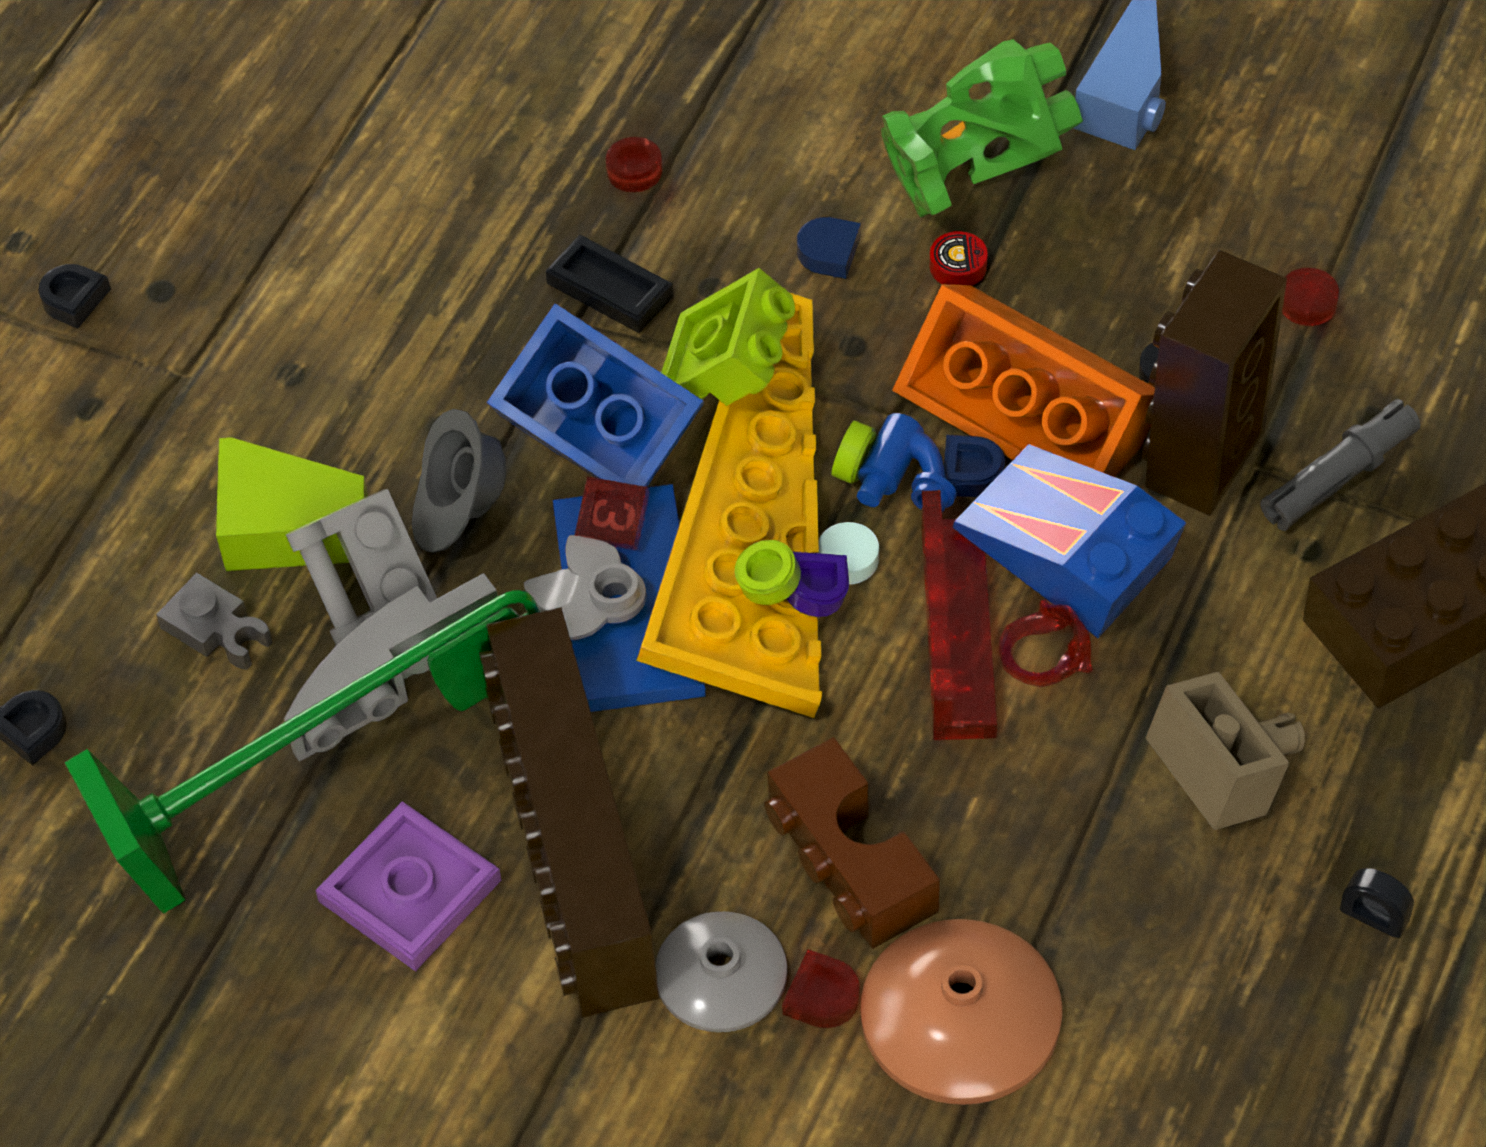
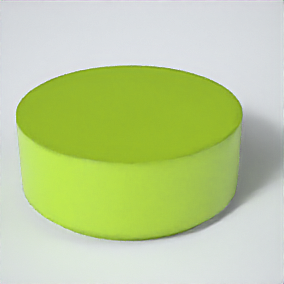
M855 420L850 424L834 460L831 473L833 477L850 484L856 483L859 480L858 471L876 439L875 428Z
M762 540L750 545L740 554L735 565V577L743 594L750 601L760 605H772L787 599L796 590L800 582L801 570L792 550L786 544L776 540Z

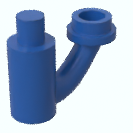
M893 413L888 415L858 471V478L862 483L857 493L858 500L869 507L878 506L883 495H891L896 492L913 458L919 462L922 473L917 474L912 482L913 492L911 494L913 503L919 509L929 514H941L945 508L952 506L957 492L955 487L946 479L943 459L938 447L924 433L922 426L915 419L905 414Z

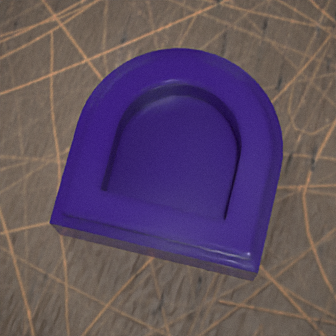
M793 552L800 566L801 578L796 590L787 598L788 602L796 610L808 616L824 617L835 613L841 607L849 589L847 555Z

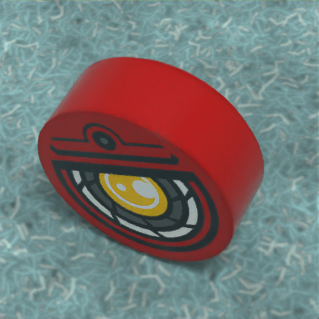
M954 231L941 235L933 242L930 248L929 267L931 275L937 282L944 285L973 286L983 279L987 271L988 252L986 245L979 237L968 232Z

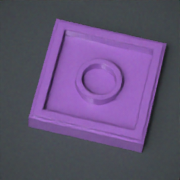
M402 801L315 891L318 902L416 972L501 881L500 869Z

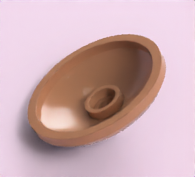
M952 919L932 922L915 928L896 939L879 955L872 965L863 986L861 1023L864 1038L874 1059L889 1077L912 1093L937 1102L961 1105L978 1104L993 1101L1017 1091L1030 1082L1044 1068L1051 1058L1059 1039L1062 1023V1001L1058 983L1051 968L1040 953L1027 941L1013 932L994 924L977 920ZM957 983H965L972 986L973 990L966 994H959L954 992L951 987Z

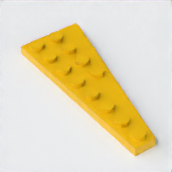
M790 293L793 295L792 298L795 303V314L786 321L788 325L787 330L780 340L782 358L773 365L775 371L772 379L757 394L749 393L727 406L720 400L718 402L636 661L814 718L822 698V691H819L821 641L818 640L817 617L799 612L787 599L772 605L756 604L743 594L735 577V565L740 554L750 545L762 540L780 541L786 544L793 552L819 553L817 480H814L813 459L816 451V435L813 434L812 410L815 404V387H812L811 359L814 354L813 305L811 299Z

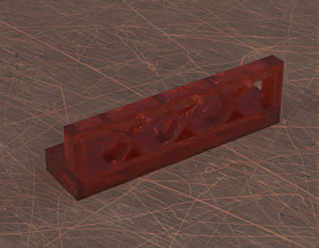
M940 490L922 491L921 537L933 740L997 738L985 552L952 528L956 519H942Z

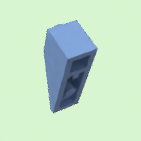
M1132 0L1076 89L1075 100L1083 122L1074 127V129L1136 150L1147 130L1154 132L1158 128L1164 114L1166 102L1164 99L1159 98L1161 61L1156 0Z

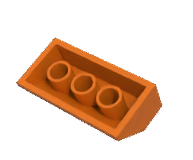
M942 284L892 391L970 436L983 437L995 442L1001 448L1004 455L1012 460L1030 444L1116 477L1141 448L1151 428V425L1145 422V417L1154 397L1155 387L971 285Z

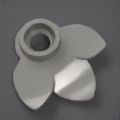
M570 535L567 538V569L535 577L524 582L525 591L534 597L541 611L562 607L570 640L591 636L606 623H620L635 617L643 609L647 597L643 579L632 568L621 564L619 553L615 547L607 542L580 535ZM613 595H623L618 598H609Z

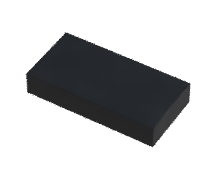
M579 235L545 271L548 285L639 334L674 297L673 283L582 235Z

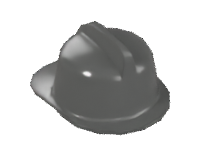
M452 409L442 413L432 424L425 440L422 472L413 507L412 529L414 540L419 547L431 553L446 550L461 535L469 519L479 518L491 508L499 498L505 484L507 473L506 458L501 442L496 437L480 432L477 422L466 411Z

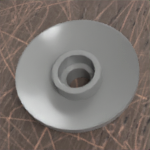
M710 912L683 922L665 939L660 947L655 963L659 996L666 1008L683 1023L708 1032L737 1031L759 1022L777 1005L787 982L786 956L777 937L758 920L735 912ZM716 956L732 958L729 963L723 966H716L708 961Z

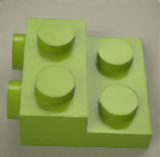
M758 268L680 313L661 373L703 400L711 393L726 406L749 393L757 394L770 382L775 371L773 365L782 358L780 340L787 330L788 325L786 321L795 314L793 295Z

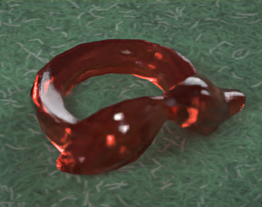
M1042 600L1039 602V611L1018 618L1005 627L1000 636L999 656L1004 670L1014 679L1027 685L1046 687L1061 682L1075 672L1090 673L1093 670L1091 664L1090 633L1079 620L1073 608L1067 605H1050L1047 600ZM1068 625L1073 628L1074 637L1067 645L1068 651L1062 655L1057 666L1051 670L1040 673L1029 672L1020 668L1014 662L1011 649L1015 642L1022 637L1047 634L1052 631L1061 630Z

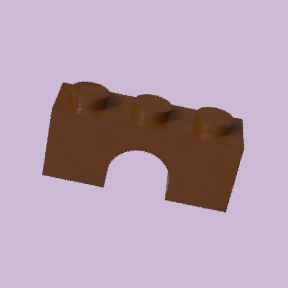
M834 737L767 772L769 799L764 802V807L771 824L781 836L788 833L791 835L800 848L798 849V855L806 873L816 884L824 881L835 896L833 898L835 910L844 926L850 932L859 930L871 948L874 949L939 912L940 879L904 831L877 844L857 843L843 834L851 826L869 817L868 782Z

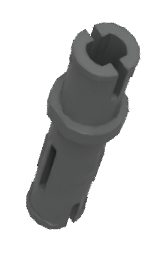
M1395 399L1363 426H1351L1342 434L1343 441L1323 456L1318 457L1298 472L1295 477L1261 500L1260 505L1265 517L1273 525L1277 523L1278 529L1282 531L1289 529L1299 518L1328 499L1363 470L1373 471L1384 462L1383 455L1420 429L1421 424L1417 413L1408 404L1404 407L1402 400Z

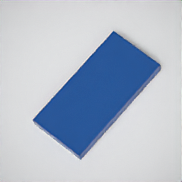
M673 484L647 487L637 503L619 492L553 500L562 569L568 568L566 559L567 538L570 535L592 537L615 547L619 553L621 564L632 568L643 579L646 587L647 597L645 605L635 617L620 623H606L591 636L571 640L590 712L705 697V683L636 661L679 528ZM601 501H608L607 507L599 509L598 521L605 523L608 521L610 513H616V524L624 527L630 521V513L624 510L625 505L629 504L636 512L635 524L630 531L625 533L614 531L611 525L603 529L597 528L591 519L594 506ZM613 595L609 598H618L623 595Z

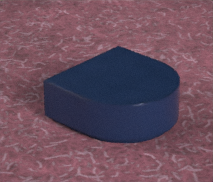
M820 217L807 222L801 227L797 235V255L800 263L812 272L846 279L861 238V223L832 217Z
M947 435L944 459L946 479L955 487L957 496L978 497L1005 469L1004 453L995 442L987 438Z

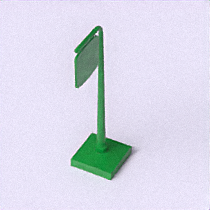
M514 590L501 594L159 797L151 793L139 800L88 749L64 763L117 862L164 914L186 900L161 832L173 826V817L426 656H428L427 661L431 676L445 699L458 711L467 710L487 697L485 690L487 686L479 652L490 650L486 624L521 617L512 608L506 607L510 604L522 603L527 611L522 616L538 613L541 610L534 597L527 591Z

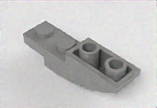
M483 573L432 602L428 601L418 586L389 602L356 627L318 665L297 694L284 721L286 722L497 597V590ZM428 656L291 742L293 754L300 762L316 752H324L335 747L343 737L372 721H381L389 717L399 706L408 702L404 679L413 674H421L428 671Z

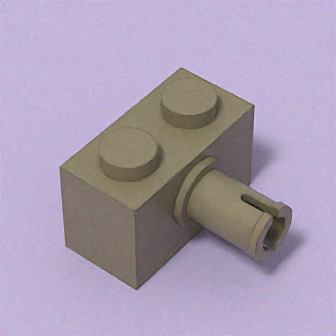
M1219 672L1167 685L1146 735V740L1213 830H1218L1267 815L1289 765L1284 755L1294 754L1303 749L1305 733L1300 721L1285 726L1286 724L1293 723L1296 719V716L1289 712L1273 719L1257 722Z

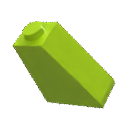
M232 437L219 438L216 538L225 570L239 571L306 566L300 550L293 552L286 534L368 497L364 476ZM336 533L322 540L333 564L349 563Z

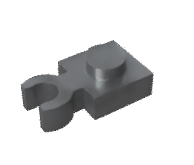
M198 573L156 614L162 630L206 657L220 645L225 648L230 663L240 669L248 670L252 665L248 650L240 646L242 643L248 640H255L266 647L273 643L269 628L265 622L255 617H245L247 613L244 602Z

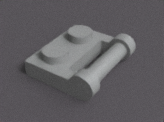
M383 489L286 534L293 552L300 550L335 628L331 629L330 633L336 646L363 621L389 602L416 586L420 588L429 602L437 599L388 489ZM335 533L371 611L358 617L322 541Z

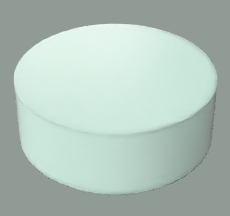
M854 522L838 523L829 527L820 536L818 541L819 553L847 555L849 584L863 582L876 571L879 564V543L876 535L866 526Z

